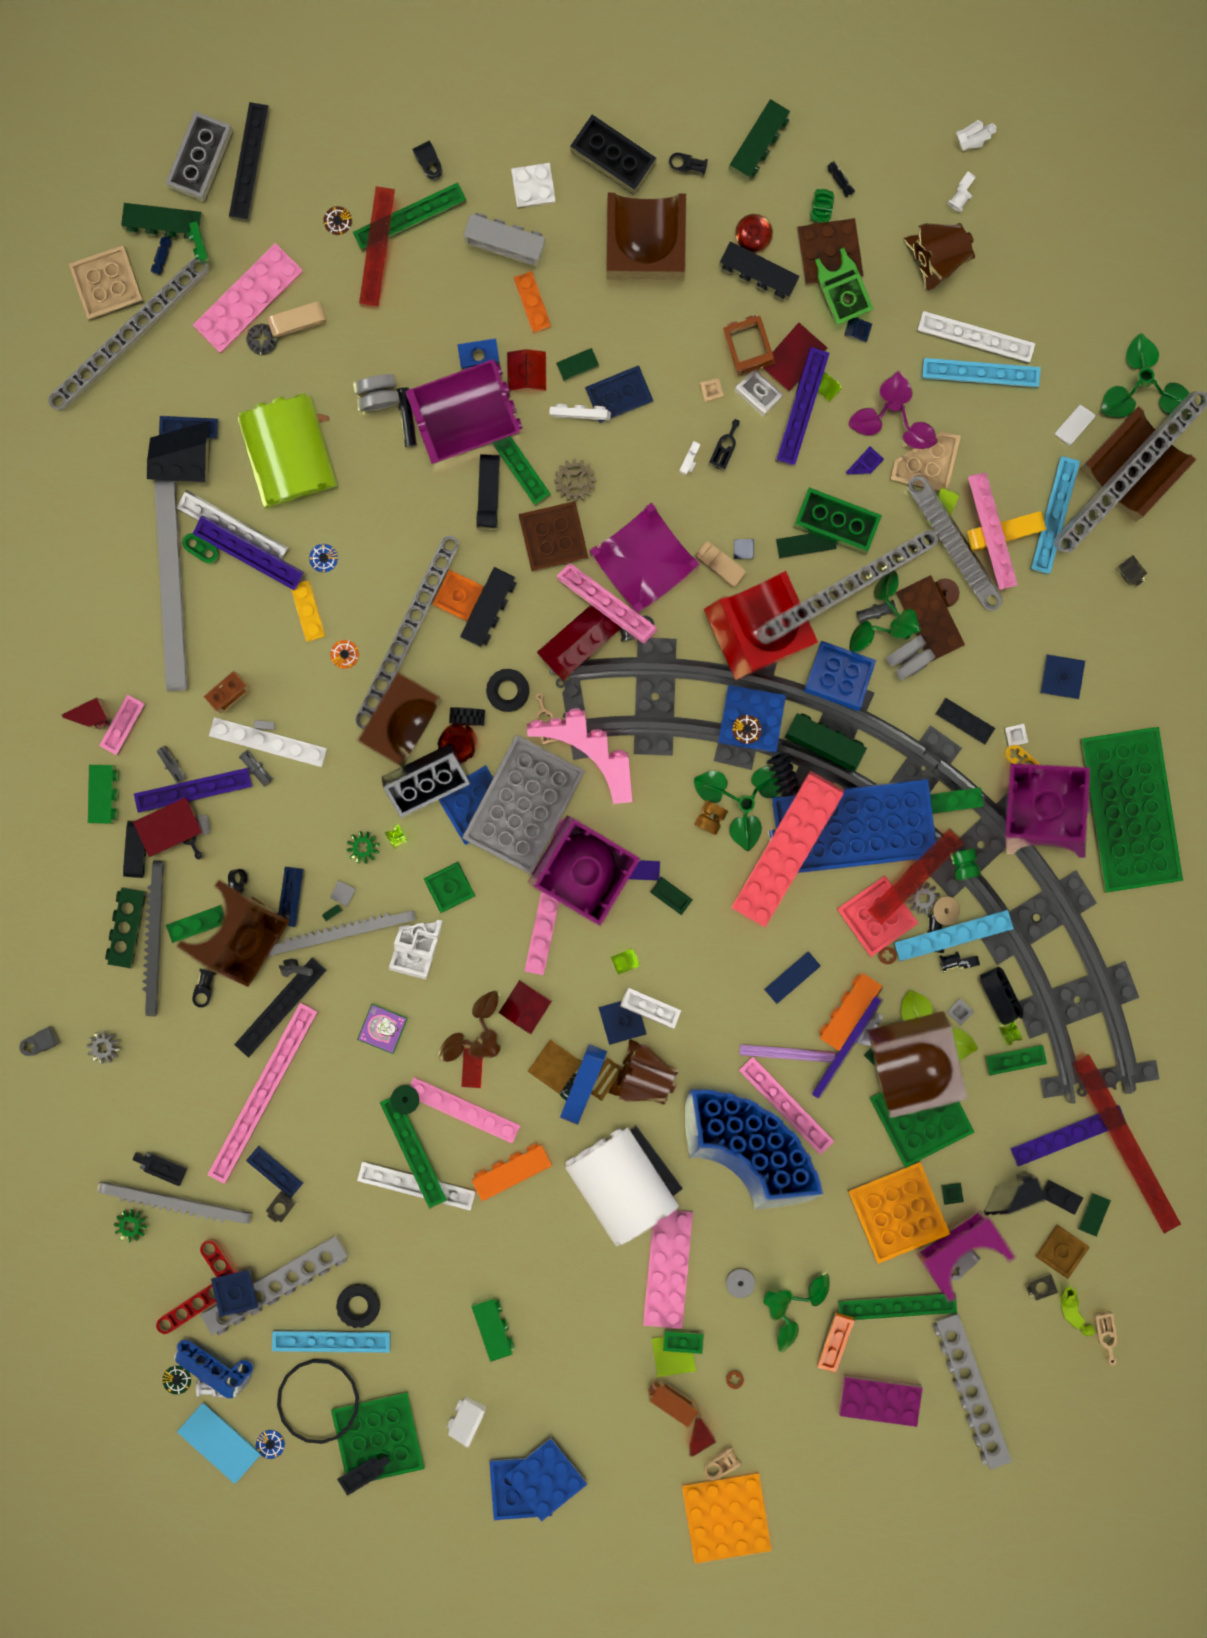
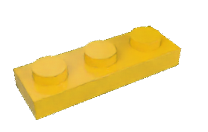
M310 581L301 582L295 591L292 589L291 591L306 642L325 637Z

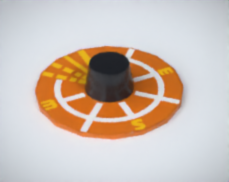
M349 640L336 642L331 648V661L339 668H351L359 659L357 646Z

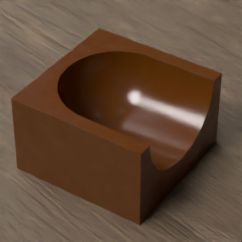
M608 192L607 279L684 280L686 193H678L676 196L661 199H636Z
M397 673L357 741L403 767L443 700L438 695L404 675Z
M944 1011L867 1030L883 1100L890 1118L967 1099L952 1027Z

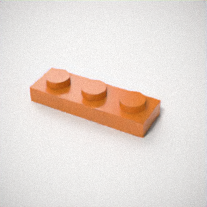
M532 271L514 277L532 332L535 333L550 328L551 324Z
M835 1312L817 1363V1368L837 1372L855 1321L854 1317Z

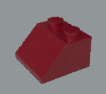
M97 697L61 714L64 719L98 730L109 726L108 722L112 721L103 700Z
M519 980L500 1009L499 1014L527 1033L532 1034L552 1000Z

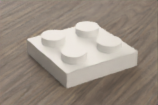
M550 163L511 169L517 208L556 203Z

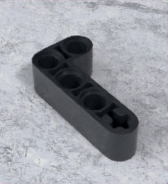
M480 454L477 530L497 531L500 455Z

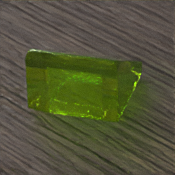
M824 372L818 393L830 402L842 387L836 380Z
M633 948L611 957L618 975L640 966Z

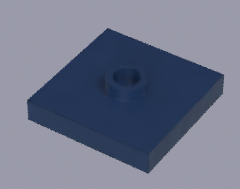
M1047 654L1040 693L1079 699L1085 661Z
M622 1001L598 1007L609 1045L647 1034L642 1016L620 1007Z
M250 1269L211 1278L220 1317L259 1308Z

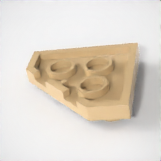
M942 431L936 435L938 440L936 445L927 449L914 448L896 459L890 480L909 484V481L914 476L922 475L928 479L935 491L940 492L941 487L949 489L961 436ZM914 481L913 486L924 488L922 481Z

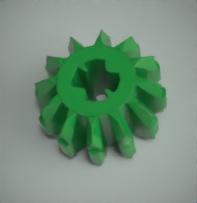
M817 189L814 192L810 214L812 220L823 223L831 219L834 204L833 191Z
M358 831L359 838L354 834L351 835L355 842L347 841V844L353 845V848L346 850L347 852L354 851L350 856L351 859L358 856L356 863H360L363 857L364 863L367 864V856L373 861L375 858L371 853L379 854V851L374 850L373 847H378L380 844L372 843L376 836L368 839L370 832L367 831L363 838L362 831ZM361 842L362 844L367 843V851L365 853L358 850L360 849L359 844Z
M130 1209L128 1215L127 1211L124 1210L122 1211L123 1217L120 1215L116 1217L120 1222L114 1223V1226L120 1227V1229L116 1230L115 1234L122 1233L120 1240L127 1236L128 1243L132 1241V1236L135 1241H138V1234L140 1236L145 1235V1232L141 1229L148 1227L146 1224L141 1223L146 1220V1217L139 1219L140 1211L134 1215V1209ZM127 1221L135 1224L134 1230L126 1227L129 1224Z

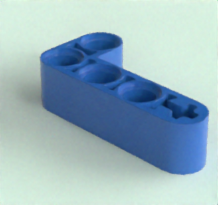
M590 1044L588 1045L560 1115L561 1119L578 1125L607 1051Z
M182 1340L177 1344L174 1355L175 1361L224 1397L235 1398L249 1383L253 1371L250 1362L245 1360L239 1361L230 1370L188 1340Z

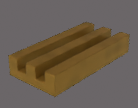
M609 1058L602 1065L596 1081L608 1063L612 1066L595 1091H591V1094L601 1101L616 1081L619 1070L623 1069ZM614 1068L618 1069L603 1093L599 1095L598 1092Z

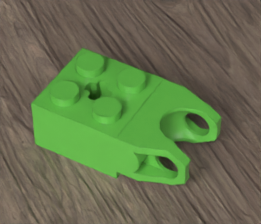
M844 248L839 249L841 253V266L836 271H828L819 258L815 259L817 279L836 324L843 323L874 309L855 263L848 257ZM846 293L852 295L849 304L843 301L844 294Z

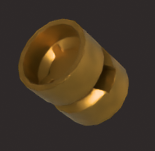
M706 800L701 809L703 813L698 815L694 825L717 835L721 827L719 822L724 821L728 810ZM711 813L715 814L713 819L709 818Z

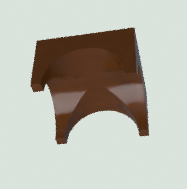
M218 880L215 887L223 895L226 908L225 917L220 929L205 942L190 944L180 940L176 947L208 969L249 987L288 925L289 920L257 898L253 897L250 899L223 881Z

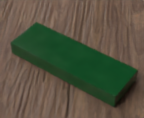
M812 533L776 539L779 559L837 549L835 542Z

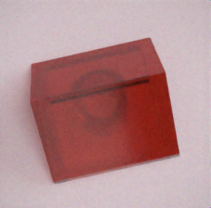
M523 349L507 352V385L509 391H546L545 351Z
M701 1412L695 1418L688 1448L689 1456L691 1457L716 1443V1436Z

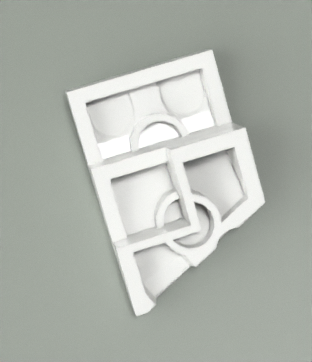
M442 920L426 924L417 923L413 926H400L394 942L395 950L389 970L427 980L443 923Z

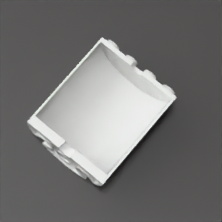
M628 1127L624 1130L619 1128L610 1134V1139L606 1140L604 1137L591 1148H586L578 1156L567 1160L564 1167L616 1247L645 1232L657 1224L658 1220L667 1217L679 1207Z

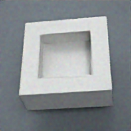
M1024 724L1004 728L1008 746L1029 743Z

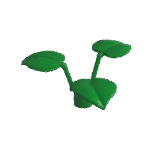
M1140 333L1132 340L1126 353V360L1131 368L1138 369L1141 367L1138 382L1129 394L1127 389L1122 386L1111 387L1105 393L1101 411L1106 416L1121 418L1131 414L1136 407V401L1131 396L1140 385L1148 387L1154 384L1158 392L1162 394L1159 399V405L1167 414H1170L1189 394V391L1183 385L1175 382L1168 383L1165 386V390L1162 391L1157 384V380L1154 379V371L1149 368L1157 363L1159 351L1156 345L1143 333Z
M892 571L882 577L874 589L875 598L878 600L884 598L886 604L897 616L891 623L892 629L872 626L869 621L861 623L852 633L850 651H861L868 647L874 638V630L887 632L894 638H903L904 640L910 638L912 634L921 631L917 614L914 610L907 609L899 614L888 599L889 596L896 593L899 585V577L896 571Z
M772 766L757 769L751 777V782L756 787L752 795H742L739 798L724 791L727 788L728 782L725 775L721 772L712 770L694 778V786L703 800L718 803L722 799V794L737 801L738 807L744 811L743 818L737 817L731 822L729 833L737 844L746 851H750L756 845L762 831L761 822L758 817H747V814L755 806L753 799L757 791L764 798L776 797L779 794L775 790L780 788V786H774L773 784L778 779L771 778L775 771H769V768Z
M827 1273L817 1277L812 1282L808 1298L794 1297L792 1292L787 1289L776 1293L773 1291L766 1293L763 1302L764 1305L769 1307L770 1317L775 1321L782 1318L786 1322V1325L780 1328L778 1334V1349L780 1353L785 1352L792 1346L799 1333L798 1323L795 1321L790 1323V1320L785 1316L791 1300L811 1301L814 1307L820 1305L829 1292L830 1279Z

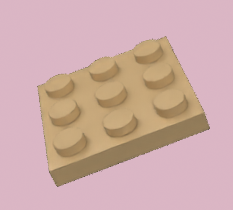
M124 245L68 264L88 320L143 301Z

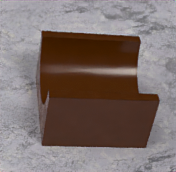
M1139 406L1080 467V470L1100 489L1156 430L1145 417V411ZM1157 438L1155 441V446L1159 448L1161 445L1160 438ZM1171 445L1119 500L1117 505L1137 522L1145 516L1196 459L1191 454H1186ZM1146 452L1141 457L1143 462H1146L1148 459ZM1132 466L1128 470V474L1130 477L1133 476L1135 472ZM1117 481L1115 484L1116 491L1121 488L1120 481Z

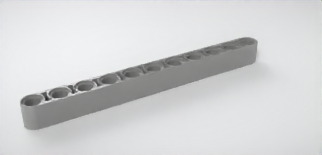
M196 258L192 259L51 393L48 399L50 406L59 412L67 409L209 273L208 264L205 263L204 269L197 272L195 271V266L201 262L196 260ZM183 277H190L189 284H181ZM169 290L176 291V295L172 299L166 296ZM156 303L162 304V309L159 312L152 310ZM147 317L148 322L143 326L139 325V319ZM133 330V337L125 339V332ZM112 344H119L120 348L117 352L110 351ZM99 357H105V363L102 366L96 365V360ZM86 370L91 371L89 379L82 378V374ZM77 384V390L74 393L68 392L69 385ZM57 397L63 398V403L60 406L54 405V400Z
M1193 391L1183 399L1055 537L1054 547L1058 551L1071 552L1207 407V393ZM1197 395L1201 397V402L1199 405L1195 403V398ZM1184 409L1188 413L1186 419H1183L1181 415ZM1172 423L1174 425V431L1170 434L1168 431V427ZM1157 438H1160L1161 445L1159 448L1155 446V441ZM1144 452L1148 455L1146 462H1143L1141 458ZM1132 466L1135 472L1134 475L1130 477L1128 474V470ZM1117 481H1120L1121 488L1116 491L1115 484ZM1104 495L1108 497L1106 505H1103L1101 501ZM1091 509H1093L1095 512V516L1093 519L1090 520L1088 517V513ZM1077 524H1080L1081 531L1076 534L1075 527ZM1064 538H1067L1068 545L1067 547L1063 548L1061 544L1062 540Z
M155 480L167 692L187 690L176 482L172 480Z
M931 530L924 531L769 621L758 630V639L765 644L771 643L917 558L937 544L938 537L936 533ZM923 538L929 540V545L924 542ZM908 546L913 549L914 554L908 551ZM892 555L897 557L898 563L893 561ZM877 565L882 567L883 572L878 571ZM861 574H864L866 576L867 581H864L861 578ZM845 583L851 586V590L845 587ZM829 592L835 595V600L831 599ZM813 601L819 604L820 609L814 607ZM797 610L803 613L804 618L798 616ZM781 620L787 622L788 628L782 625ZM765 629L771 631L772 637L766 635Z
M446 536L441 541L356 715V724L361 729H365L366 726L360 724V717L368 715L371 718L377 708L369 707V699L375 697L380 703L396 674L399 673L459 550V543L454 536ZM448 540L455 542L456 545L453 550L445 548V543ZM439 558L447 560L445 567L440 568L436 565ZM431 575L438 577L436 585L428 584V578ZM422 593H428L430 599L428 602L422 603L419 600V596ZM419 610L421 618L419 620H412V611ZM409 627L413 630V634L411 637L405 638L402 635V631ZM402 645L404 647L402 655L394 654L395 646ZM394 663L396 666L395 671L387 673L385 670L386 664ZM385 680L387 682L385 690L380 691L377 689L378 681Z

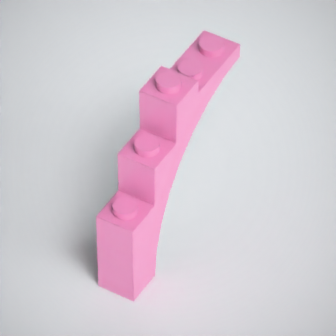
M571 709L569 712H565L566 720L553 718L548 722L533 720L531 723H527L528 737L558 739L586 753L604 774L611 791L613 804L633 802L628 752L615 750L612 753H608L606 731L596 729L592 730L591 733H587L585 711Z

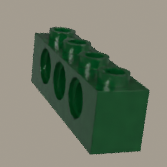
M121 887V891H117L116 902H118V908L114 910L112 921L115 924L114 929H111L109 933L111 946L107 948L105 955L108 965L133 968L147 891ZM126 903L133 905V912L130 914L124 911ZM123 922H127L130 925V930L127 933H123L120 929ZM120 941L126 944L124 952H120L117 949V944Z

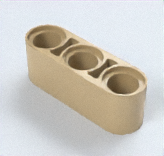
M318 301L272 315L267 318V321L275 338L321 324L326 321V317L321 303Z

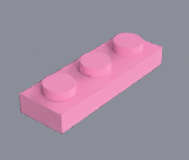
M127 695L99 746L118 755L145 704Z

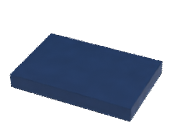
M639 365L585 387L593 409L594 406L606 407L605 410L611 412L610 420L654 402ZM598 420V421H599V423L601 424V423L606 422V421H608V420Z

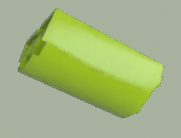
M302 393L289 399L278 397L273 399V403H258L254 405L255 409L239 413L237 420L264 509L338 486L311 396H306V393Z

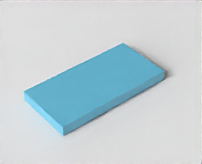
M204 1402L177 1431L180 1436L234 1484L261 1455L257 1449Z

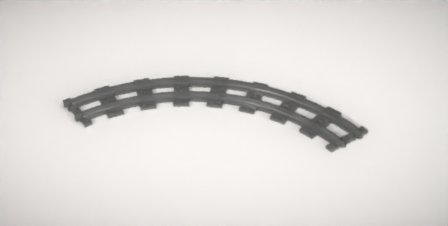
M650 638L645 644L638 640L637 657L590 659L569 676L570 680L562 681L561 678L556 680L558 688L565 686L562 695L565 712H569L571 709L585 711L580 684L581 680L636 677L635 716H610L586 719L587 733L600 729L606 731L607 737L634 735V754L673 756V737L718 743L721 723L674 717L675 678L786 695L785 700L821 712L822 715L819 722L828 725V729L832 731L843 732L851 740H854L858 729L907 757L889 783L928 779L930 792L938 781L942 782L951 791L979 788L951 765L962 747L931 725L918 741L899 728L867 711L875 694L874 692L866 690L861 709L856 711L804 692L806 685L774 676L777 663L735 680L729 665L676 659L677 639ZM550 669V674H556L552 669ZM653 693H658L659 698L657 700L652 699ZM781 738L778 740L776 753L718 743L714 757L715 762L752 770L756 752L772 757L781 753H789L788 756L791 757V763L798 766L795 778L798 779L797 785L800 787L810 771L844 788L878 785L856 771L854 773L798 744ZM571 745L573 760L589 758L586 753ZM982 791L984 807L972 808L981 818L957 841L952 843L934 826L938 858L925 871L949 897L953 898L966 886L987 915L1008 910L1013 929L981 938L997 965L1012 956L1015 957L1033 996L1019 1000L1024 1013L1021 1019L1029 1039L1044 1033L1048 1034L1059 1075L1040 1078L1043 1098L1066 1095V1100L1074 1104L1076 1099L1073 1085L1079 1083L1077 1094L1084 1097L1087 1095L1086 1087L1090 1090L1110 1087L1116 1090V1084L1119 1081H1123L1125 1094H1134L1136 1091L1135 1083L1159 1080L1157 1061L1151 1060L1136 1063L1130 1033L1121 1005L1138 999L1139 995L1126 961L1106 967L1095 940L1081 916L1082 912L1091 908L1097 902L1077 870L1059 880L1034 845L1017 849L1015 855L1042 891L1009 911L982 874L956 881L954 873L956 866L952 864L950 854L975 848L977 855L975 863L979 864L981 872L1006 849L1009 792L995 803ZM979 841H983L985 843L984 848L978 847L977 844ZM1034 914L1040 915L1039 921L1033 920ZM1064 925L1088 975L1052 988L1031 944ZM1076 996L1081 997V1003L1076 1004L1074 998ZM1102 1012L1116 1066L1079 1072L1066 1025Z

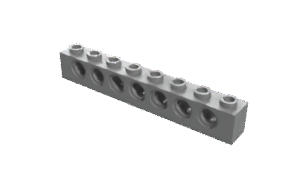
M335 1235L254 1282L255 1292L260 1291L264 1295L262 1301H257L259 1308L231 1314L230 1319L224 1321L219 1316L216 1304L201 1313L200 1316L211 1335L217 1333L219 1336L228 1330L227 1326L232 1323L236 1326L245 1321L244 1316L250 1313L253 1316L262 1311L261 1307L268 1304L271 1306L279 1301L278 1297L285 1294V1296H288L296 1291L294 1287L299 1284L305 1286L312 1282L311 1277L317 1274L319 1276L326 1274L330 1271L329 1267L334 1264L336 1267L347 1261L345 1258L349 1254L339 1236ZM329 1252L332 1257L331 1261H323L321 1254ZM312 1262L315 1266L314 1271H307L304 1264ZM295 1272L298 1276L297 1281H290L287 1277L288 1273ZM271 1282H278L281 1285V1289L273 1291L271 1289Z
M951 1313L935 1319L936 1325L933 1327L937 1337L941 1336L943 1341L940 1344L943 1354H947L950 1362H947L950 1374H955L956 1380L953 1382L957 1392L961 1391L963 1399H960L964 1411L968 1410L970 1415L967 1421L970 1429H975L976 1436L973 1437L977 1448L980 1446L982 1448L983 1454L980 1456L983 1465H988L991 1470L1011 1463L1012 1459L959 1314ZM955 1331L956 1338L952 1341L947 1340V1333ZM955 1350H962L963 1356L960 1359L953 1358ZM963 1368L970 1370V1374L967 1377L960 1376V1371ZM971 1386L977 1389L973 1396H969L966 1393L967 1389ZM976 1405H982V1413L974 1414V1407ZM984 1423L990 1425V1429L986 1433L980 1431V1427ZM990 1442L997 1444L996 1449L993 1451L987 1450V1445Z

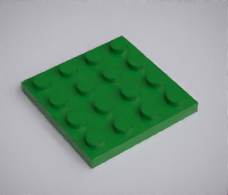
M882 1092L869 1097L905 1168L975 1133L959 1101L890 1118Z
M408 1392L359 1402L358 1414L351 1428L337 1439L345 1473L369 1458L376 1456L379 1459L386 1454L391 1461L383 1467L384 1472L381 1473V1476L373 1481L425 1469ZM355 1404L331 1409L336 1435L348 1426L354 1414Z

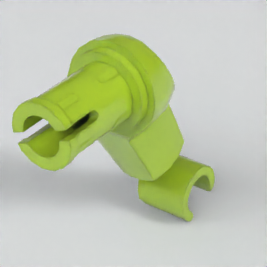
M1067 1287L1061 1296L1063 1316L1076 1330L1080 1328L1083 1336L1090 1337L1096 1331L1091 1324L1084 1326L1086 1320L1078 1311L1079 1297L1077 1290L1074 1289L1073 1291V1287Z

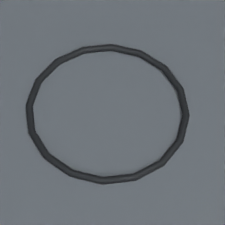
M312 1359L298 1364L285 1375L278 1389L277 1409L281 1422L293 1436L306 1443L324 1444L340 1438L351 1428L358 1414L359 1395L354 1380L343 1367L329 1360ZM312 1363L329 1364L342 1371L351 1382L355 1394L354 1414L348 1426L336 1436L324 1440L307 1439L295 1433L285 1421L281 1409L282 1389L288 1377L300 1367Z

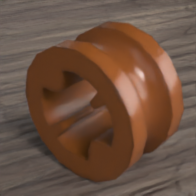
M891 947L883 948L878 955L879 960L884 964H892L897 957L895 950ZM885 950H889V953L893 954V958H889L890 961L882 958Z
M733 1370L727 1374L726 1382L730 1388L738 1389L743 1385L744 1378L742 1373ZM732 1375L740 1377L741 1380H738L739 1384L734 1385L733 1382L729 1381V1379H732Z

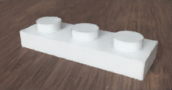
M556 404V407H550L549 415L559 418L610 420L611 412L605 410L606 407L594 406V409H586L587 406L575 405V408H567L566 404Z
M630 988L626 989L620 1007L671 1029L675 1028L681 1010Z

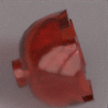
M752 213L744 216L735 227V240L737 244L755 254L767 249L772 242V225L766 217L760 214Z
M454 723L442 731L437 744L438 749L452 743L461 761L466 762L467 759L474 756L478 740L476 733L471 727L461 723Z

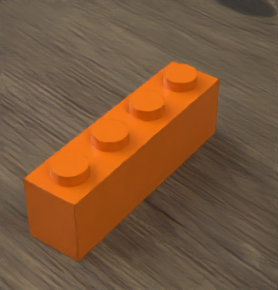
M864 973L861 976L857 975L852 983L853 989L851 992L847 991L841 999L843 1004L839 1009L835 1008L830 1016L832 1018L829 1025L825 1024L820 1031V1039L838 1051L841 1050L873 998L879 996L884 988Z
M534 1143L526 1147V1152L522 1154L516 1152L510 1155L509 1161L503 1163L501 1160L491 1165V1170L485 1172L483 1169L475 1173L472 1183L481 1200L484 1201L551 1167L552 1163L543 1145Z

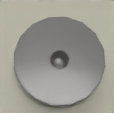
M737 1269L729 1274L726 1286L729 1293L734 1297L745 1298L753 1292L755 1279L749 1271Z

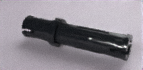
M409 387L398 388L397 392L400 399L398 411H400L404 446H417L412 408L405 392L409 390Z

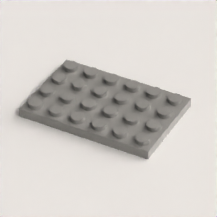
M516 734L462 839L531 875L585 771Z

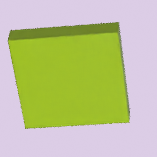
M664 1336L651 1338L657 1377L696 1371L693 1353L663 1351Z

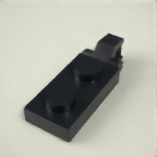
M136 1152L132 1159L141 1164L140 1169L144 1170V1172L176 1186L181 1185L187 1171V1167L154 1153L146 1152V1155Z
M387 1454L379 1459L374 1456L343 1474L337 1480L348 1496L381 1476V1473L384 1472L383 1467L389 1464L391 1460Z

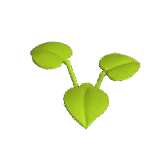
M910 990L902 1000L901 1017L903 1021L930 1015L933 1012L932 1004L925 996ZM952 1028L959 1061L978 1050L975 1041L969 1034L961 1029Z

